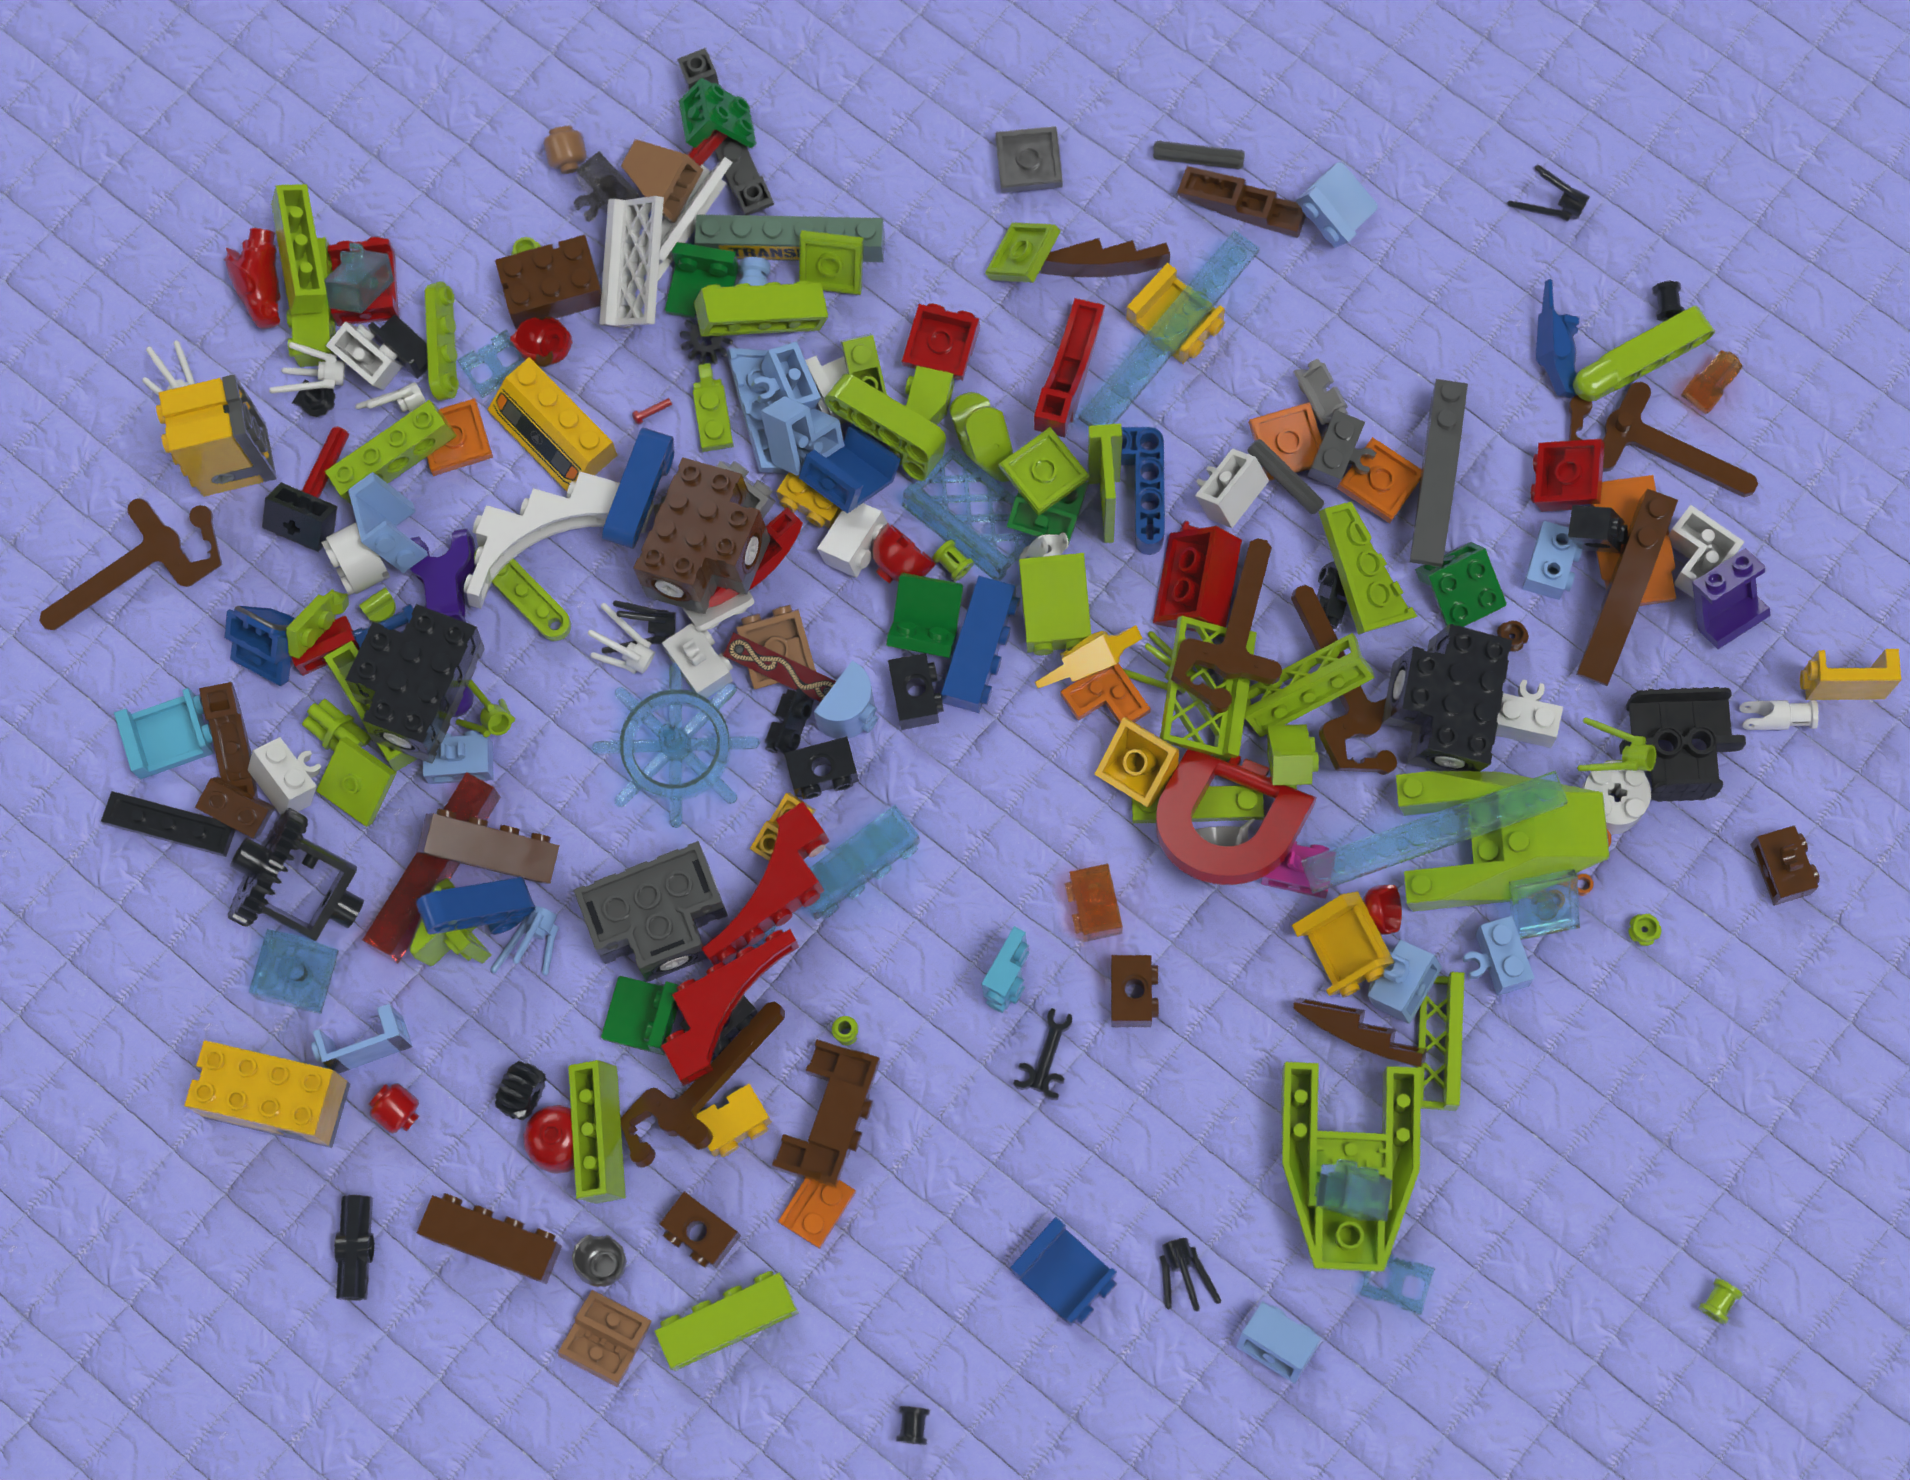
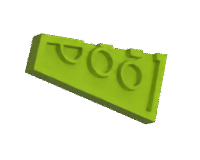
M1352 502L1318 511L1358 635L1418 617L1412 607L1408 608L1401 596L1404 592L1397 581L1393 582L1386 570L1385 565L1387 563L1381 553L1378 554L1370 542L1372 537Z

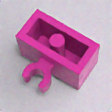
M1295 841L1285 860L1275 870L1262 877L1261 885L1326 899L1336 853L1329 852L1330 849L1322 845L1312 844L1309 848L1297 845V841Z

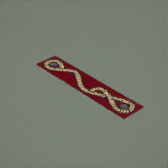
M734 632L722 655L794 690L800 688L809 697L819 702L824 699L836 683L835 680Z

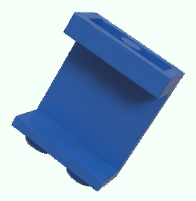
M851 424L844 439V447L828 457H824L815 449L806 454L799 478L848 514L893 483L901 459Z
M1057 1217L1048 1224L1010 1267V1271L1070 1326L1076 1321L1082 1324L1094 1311V1308L1091 1306L1094 1300L1099 1295L1103 1299L1106 1298L1117 1285L1113 1280L1117 1276V1271L1107 1267L1066 1229V1225Z

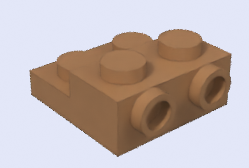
M786 605L773 609V616L761 619L760 614H754L741 618L742 625L736 626L738 635L816 671L799 609L792 610L791 605ZM748 668L754 690L779 683Z

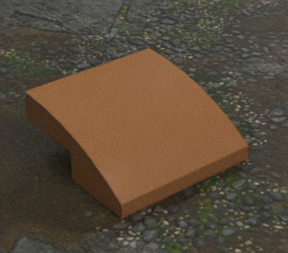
M592 1290L575 1317V1324L560 1347L558 1357L618 1387L641 1346L652 1321Z

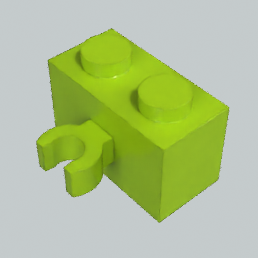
M1307 724L1267 725V758L1272 785H1287L1297 789V785L1312 784L1313 772H1318L1319 758L1318 752H1315V737H1309Z

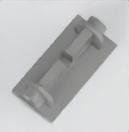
M1315 359L1308 364V370L1293 371L1299 381V388L1307 396L1313 407L1314 416L1322 425H1328L1335 410L1348 414L1346 410L1348 406L1338 388L1333 387L1329 391L1326 389L1334 380L1325 363Z

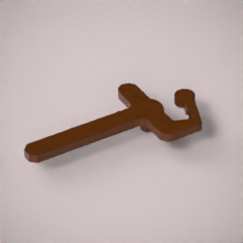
M1633 383L1619 409L1609 415L1605 423L1606 435L1603 439L1605 443L1603 472L1611 471L1615 467L1623 449L1628 445H1634L1739 496L1747 497L1753 495L1758 485L1755 475L1642 422L1641 414L1651 396V389L1646 383ZM1578 395L1574 396L1569 404V441L1582 440L1577 437L1576 432L1582 430L1583 418L1587 417L1592 409V402L1586 401Z
M144 499L132 500L128 505L127 511L143 534L142 543L43 610L40 614V623L45 629L57 630L157 561L162 562L179 585L185 587L194 585L223 565L212 522L213 513L211 509L207 506L199 505L190 511V522L201 529L203 540L211 543V550L208 552L211 555L209 559L191 562L181 548V539L178 533L162 522L150 503Z
M1257 538L1250 541L1224 641L1216 645L1188 638L1180 644L1171 680L1206 703L1211 710L1217 713L1229 710L1232 695L1223 688L1213 690L1204 683L1199 685L1193 684L1191 676L1188 677L1186 675L1195 665L1213 669L1224 679L1243 677L1265 684L1277 683L1282 674V667L1277 661L1250 654L1246 649L1272 549L1267 540Z
M1302 585L1293 590L1291 600L1316 651L1337 641L1338 638L1314 589L1307 585ZM1344 651L1340 652L1337 657L1338 659L1345 656ZM1360 685L1339 696L1345 709V714L1322 725L1319 729V737L1336 771L1377 772L1386 775L1397 766V759L1391 751L1382 750L1373 758H1363L1360 760V764L1356 763L1353 757L1349 760L1347 758L1345 740L1355 736L1360 738L1370 737L1380 729L1381 725H1384L1382 724L1386 698L1377 702H1371L1367 699Z
M775 1001L766 1003L753 1017L749 1025L744 1027L711 1063L713 1071L695 1080L679 1098L671 1099L658 1088H650L621 1117V1127L631 1152L630 1159L636 1166L640 1168L647 1167L654 1161L656 1156L652 1146L647 1142H642V1139L637 1134H634L638 1130L635 1126L650 1116H654L658 1120L660 1128L667 1135L679 1136L697 1150L709 1146L713 1140V1133L704 1123L697 1119L698 1112L785 1019V1010Z

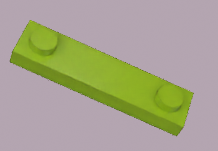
M1242 785L1209 786L1191 820L1192 822L1241 821L1253 818L1255 820H1264L1263 794ZM1161 795L1150 807H1146L1132 798L1133 824L1156 823L1157 805Z

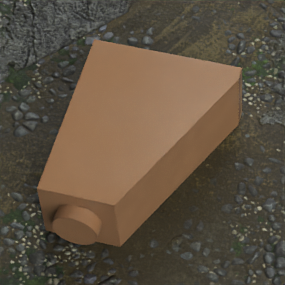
M637 139L633 142L621 164V167L645 197H664L663 216L672 223L676 222L703 172V169L687 154Z

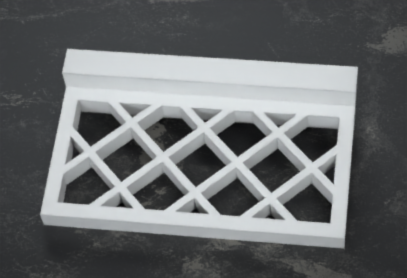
M726 157L711 171L703 165L700 166L703 172L675 223L670 222L665 217L662 219L658 281L674 260L672 249L677 242L685 243L696 228V214L705 215L727 184L721 178L733 162ZM649 241L646 245L647 250L649 248ZM641 257L639 258V260H638V262H637L638 267H639V265H640V263H641V261H642V260H641Z
M650 196L629 200L608 199L599 325L633 328V326L655 324L664 197ZM642 225H643L644 230H643L642 234L640 235V229H641V227H642ZM649 241V248L647 250L646 245ZM641 257V260H642V261H641V263H640V265H639V267H638L637 262H638L639 258ZM646 272H647V278H646V281H645V280H644V276H645V274H646ZM637 289H638V290H639V294H638V296H637V298H636V297H635V293H636V291H637ZM645 304V306H644V315H643L641 309H642L643 305Z

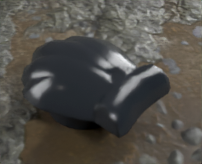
M329 388L302 390L298 392L292 403L300 406L309 415L318 417L326 415L329 410L335 407L334 400L336 395L334 389Z

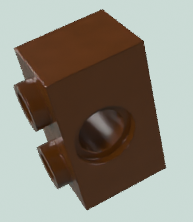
M218 776L209 780L195 806L196 809L253 839L261 835L275 809L273 805Z
M1111 955V1027H1151L1152 1018H1158V998H1152V985H1158V965H1152V955ZM1137 984L1143 988L1144 994L1139 998H1131L1126 994L1125 989L1129 985Z
M685 1191L660 1222L661 1227L666 1230L662 1236L678 1248L683 1243L693 1250L689 1256L704 1268L710 1263L717 1269L741 1237L737 1230ZM698 1224L705 1225L707 1234L704 1239L700 1241L691 1240V1229Z

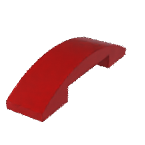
M788 507L766 525L771 540L749 590L763 581L782 562L800 533L803 523ZM717 586L714 595L710 598L708 608L718 606L740 593L734 589H725Z

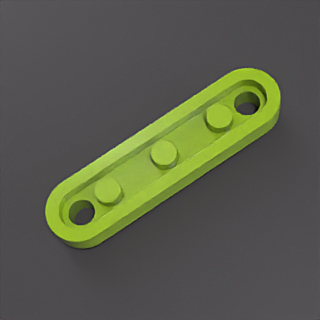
M442 281L429 284L425 288L429 387L433 396L439 401L454 398L459 388L456 370V323L453 308L455 296L453 290Z
M514 558L492 580L491 583L546 639L559 641L570 633L571 620L567 612ZM560 622L561 626L557 630L550 629L552 623Z

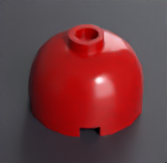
M889 523L880 531L874 541L872 554L874 561L879 566L876 573L889 584L893 580L899 582L901 573L925 577L936 565L924 551L922 552L915 546L912 540Z
M555 1105L546 1106L535 1112L527 1122L523 1133L524 1149L529 1159L540 1169L550 1173H565L573 1170L574 1152L571 1108Z

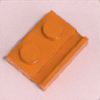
M805 1178L778 1220V1223L820 1249L852 1200L856 1190L840 1180L837 1187L834 1188Z

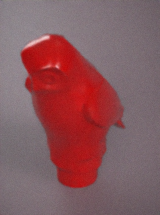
M250 228L249 238L242 243L241 254L231 248H226L227 256L224 258L229 278L255 325L261 329L273 328L280 324L277 302L281 298L275 267L277 251L276 246L273 244L275 233L266 229Z

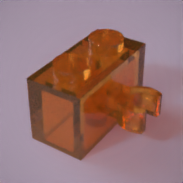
M1103 864L1069 872L1070 882L1064 883L1068 902L1074 901L1077 911L1076 914L1071 915L1075 934L1082 933L1083 942L1122 934L1123 925L1109 865Z

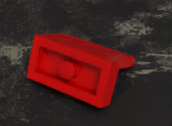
M342 616L335 619L331 627L325 630L315 641L314 645L308 648L300 658L293 656L291 658L297 670L304 676L326 666L327 663L324 656L350 641L354 643L358 651L360 647L355 639L348 618Z

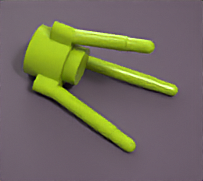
M1149 631L1148 636L1170 657L1168 658L1149 643L1145 645L1149 652L1169 667L1164 676L1168 680L1173 650L1154 632ZM1123 669L1129 678L1167 691L1168 683ZM1191 669L1186 676L1190 677L1193 674H1195L1196 671ZM1184 688L1178 689V691L1185 694L1186 690Z
M471 679L468 687L484 705L480 714L482 725L457 719L456 724L480 732L484 737H489L490 734H505L515 721V717L510 713L505 700L499 699V705L492 704Z
M1587 717L1583 719V723L1629 741L1632 744L1624 747L1622 760L1605 761H1622L1621 763L1579 765L1577 767L1578 771L1653 770L1656 763V749L1653 745L1645 744V737L1631 735Z

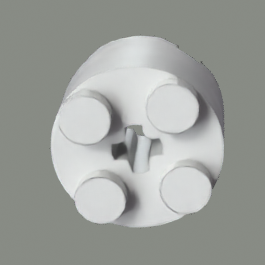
M356 522L327 536V540L321 542L334 568L341 566L336 571L349 595L353 593L358 594L390 577L380 556L361 542Z
M1608 761L1605 763H1621L1622 761ZM1642 770L1592 771L1582 786L1584 789L1603 792L1606 826L1610 834L1624 833L1636 825L1646 812L1651 800L1650 784L1645 776V772ZM1610 793H1613L1616 795L1617 798H1620L1619 802H1615L1614 796H1611Z

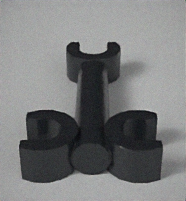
M1053 1008L1047 1015L1050 1029L1036 1071H1034L1030 1064L1020 1063L1019 1070L1026 1071L1029 1074V1079L1025 1082L1014 1080L1013 1085L1020 1090L1031 1088L1043 1092L1050 1100H1058L1059 1094L1050 1091L1048 1086L1054 1081L1063 1084L1065 1078L1057 1073L1048 1074L1062 1032L1067 1031L1071 1027L1072 1015L1068 1014L1063 1024H1057L1053 1019L1056 1009Z

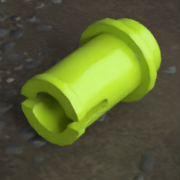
M849 1016L837 1018L832 1025L833 1036L842 1045L854 1044L858 1035L857 1022ZM844 1029H851L848 1034L840 1033Z

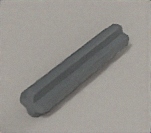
M1155 141L1153 158L1237 169L1243 167L1245 157L1243 150L1167 141Z
M1257 439L1250 445L1247 450L1248 453L1255 456L1260 465L1310 514L1317 513L1323 507L1324 501L1261 439Z

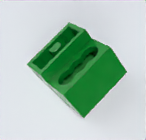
M1089 482L1080 485L1039 516L1018 491L1007 527L1037 537L1047 534L1060 535L1065 533L1069 545Z

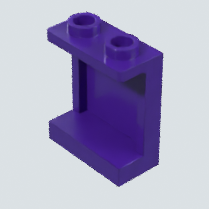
M1746 548L1692 582L1697 629L1717 649H1720L1771 616L1770 607L1757 595L1756 578L1765 573V565Z

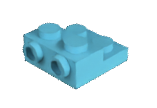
M1015 926L981 983L983 997L987 999L986 1004L1001 1013L1008 1009L1011 1002L1017 1004L1025 989L1021 968L1028 958L1029 951L1027 949L1029 944H1027L1026 932Z

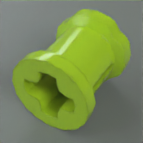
M951 539L935 552L932 560L935 563L940 562L952 574L951 579L956 582L970 571L975 562L971 558L967 559L955 547L956 543Z
M1716 1278L1713 1282L1715 1287L1710 1296L1698 1308L1711 1319L1721 1324H1726L1729 1320L1727 1314L1736 1299H1741L1743 1293L1730 1283Z

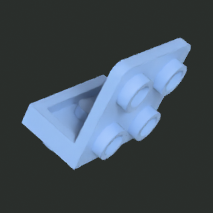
M1342 162L1334 164L1295 200L1302 208L1303 213L1312 220L1322 232L1324 238L1334 248L1348 243L1357 235L1355 230L1378 208L1375 200Z

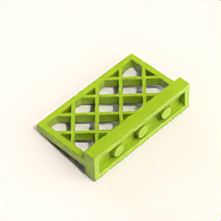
M1121 423L1091 425L1088 428L1087 473L1090 475L1088 482L1089 484H1100L1104 543H1114L1115 482H1120Z
M1180 616L1176 626L1160 738L1171 745L1213 755L1227 762L1231 758L1238 757L1240 754L1250 679L1243 677L1224 679L1220 685L1216 686L1207 672L1209 668L1195 665L1198 672L1191 676V680L1201 675L1207 686L1211 689L1223 688L1228 690L1232 695L1231 706L1226 712L1218 713L1212 717L1203 702L1187 691L1193 703L1182 709L1176 700V692L1181 686L1173 682L1171 677L1180 644L1186 639V627L1196 629L1204 642L1212 644L1214 643L1211 639L1217 635L1225 637L1227 628ZM1250 631L1246 649L1250 654L1254 655L1257 632ZM1194 706L1198 708L1206 721L1196 729L1185 714ZM1178 717L1189 732L1182 738L1170 735L1172 721ZM1207 725H1209L1215 735L1214 746L1205 744L1198 734Z

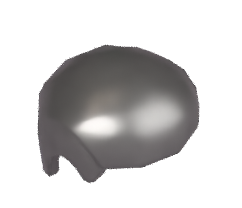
M589 1234L575 1245L572 1255L577 1275L583 1282L595 1287L614 1284L624 1274L627 1263L623 1247L609 1235L593 1236Z

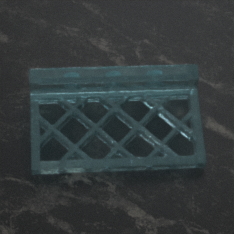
M953 447L942 457L924 481H918L915 485L911 483L903 492V508L946 542L952 539L956 543L955 547L967 559L971 558L978 568L994 580L1001 581L1006 576L1010 566L1019 558L1023 549L1037 538V536L1028 533H1018V530L1013 529V533H995L994 521H1008L1011 513L994 514L993 501H1005L1011 506L1012 510L1015 496ZM951 460H954L963 468V475H945V466ZM964 482L965 495H947L946 483ZM968 482L983 483L987 487V494L970 495ZM928 483H942L943 496H930L922 489ZM988 501L989 514L971 515L970 502ZM966 502L967 515L952 514L948 510V503ZM990 521L991 534H977L973 530L972 522ZM996 541H1014L1015 550L1006 557L997 549Z

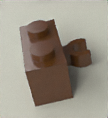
M1795 825L1757 836L1750 844L1774 906L1811 895L1819 887L1820 878L1817 868L1814 864L1809 863L1806 855L1808 851L1807 842L1802 833L1798 834Z

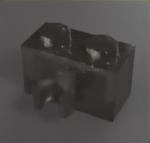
M600 151L575 169L580 186L588 195L577 197L573 204L577 211L583 206H590V209L584 213L587 222L597 216L599 208L607 215L608 199L629 200L639 198L637 191Z

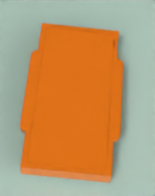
M1647 475L1602 482L1601 504H1591V506L1612 508L1624 520V525H1627L1629 530L1638 502L1647 488L1656 491L1654 476ZM1667 530L1640 606L1673 602L1676 599L1672 577L1675 562L1671 540L1668 536L1669 530ZM1596 551L1601 578L1605 581L1607 591L1620 553Z

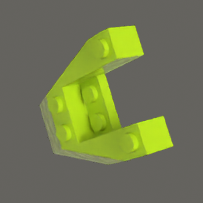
M1425 771L1396 775L1398 807L1404 816L1469 809L1474 864L1404 871L1406 901L1412 912L1512 902L1610 859L1603 792L1504 772Z
M1284 1062L1281 1090L1282 1166L1314 1269L1384 1272L1420 1171L1421 1068L1386 1067L1383 1072L1382 1134L1317 1131L1319 1063Z

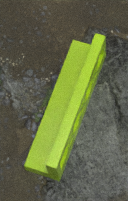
M1351 633L1282 669L1281 677L1275 684L1258 682L1249 687L1244 718L1260 738L1267 734V725H1285L1375 678L1372 668L1361 655L1355 635ZM1350 647L1351 653L1339 659L1337 658L1340 652ZM1321 664L1318 670L1311 674L1308 673L1313 666ZM1292 679L1288 686L1280 689L1283 682ZM1262 693L1264 694L1261 700L1251 705L1250 699Z
M1451 972L1449 976H1437L1433 984L1447 985L1446 999L1437 1006L1426 995L1419 1007L1418 1047L1425 1048L1427 1037L1432 1042L1426 1047L1427 1052L1435 1046L1444 1056V1064L1435 1072L1426 1062L1421 1067L1417 1066V1068H1421V1109L1456 1111L1460 1106L1465 975L1462 972ZM1427 1004L1433 1009L1429 1014H1427ZM1445 1004L1446 1015L1440 1010ZM1435 1013L1445 1022V1031L1436 1039L1426 1029V1021ZM1444 1037L1445 1048L1439 1043V1041L1442 1040ZM1426 1070L1430 1077L1424 1081V1071ZM1444 1070L1442 1081L1438 1074ZM1432 1079L1443 1089V1102L1423 1100L1424 1086Z

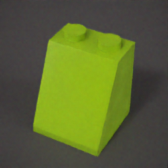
M1084 553L1019 559L1027 653L1034 652L1035 655H1049L1053 653V650L1066 649L1070 651L1074 646L1091 635Z

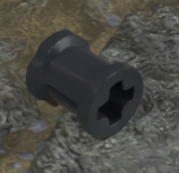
M1664 281L1652 287L1653 294L1657 296L1659 310L1656 312V317L1658 320L1666 321L1685 311L1684 307L1680 305V282Z
M899 1406V1412L902 1413L901 1432L900 1435L896 1436V1442L927 1445V1439L924 1438L925 1419L926 1416L930 1415V1409Z

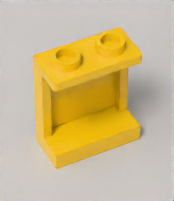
M1167 263L1127 305L1126 319L1184 364L1190 357L1194 359L1200 354L1205 346L1203 342L1210 335L1214 337L1221 331L1225 325V308L1221 305L1217 308L1210 305L1177 279V269Z
M1885 649L1870 668H1828L1825 650H1818L1812 659L1808 661L1804 670L1800 672V687L1802 690H1805L1806 700L1886 699L1901 681L1899 649Z
M1358 891L1339 895L1292 925L1297 937L1307 935L1333 985L1326 989L1328 996L1341 994L1342 998L1347 997L1360 990L1359 983L1364 980L1372 982L1384 976V969L1395 963Z

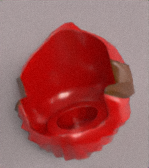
M550 316L541 319L538 317L526 319L510 337V341L522 358L526 360L530 357L540 367H547L563 360L568 355V351H570L573 343L572 335L558 319L550 318Z

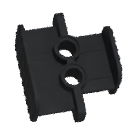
M1729 688L1649 689L1637 691L1628 699L1626 710L1629 711L1631 735L1645 737V744L1653 745L1656 749V763L1651 771L1652 800L1658 802L1705 800L1715 797L1723 787V781L1719 779L1717 752L1740 751L1746 745L1745 735H1732L1729 699L1732 693ZM1701 739L1706 744V750L1696 749L1692 745L1691 740ZM1622 740L1619 745L1620 754L1622 755L1625 746H1630L1632 743ZM1658 741H1669L1673 746V751H1664L1660 748Z

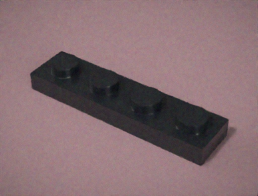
M111 791L101 819L104 825L224 857L227 856L236 830L215 818Z

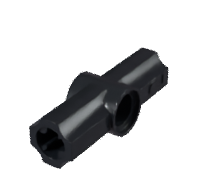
M342 1196L340 1233H337L334 1245L335 1261L338 1263L336 1299L367 1300L369 1263L373 1261L375 1248L374 1235L371 1233L373 1198L371 1196Z

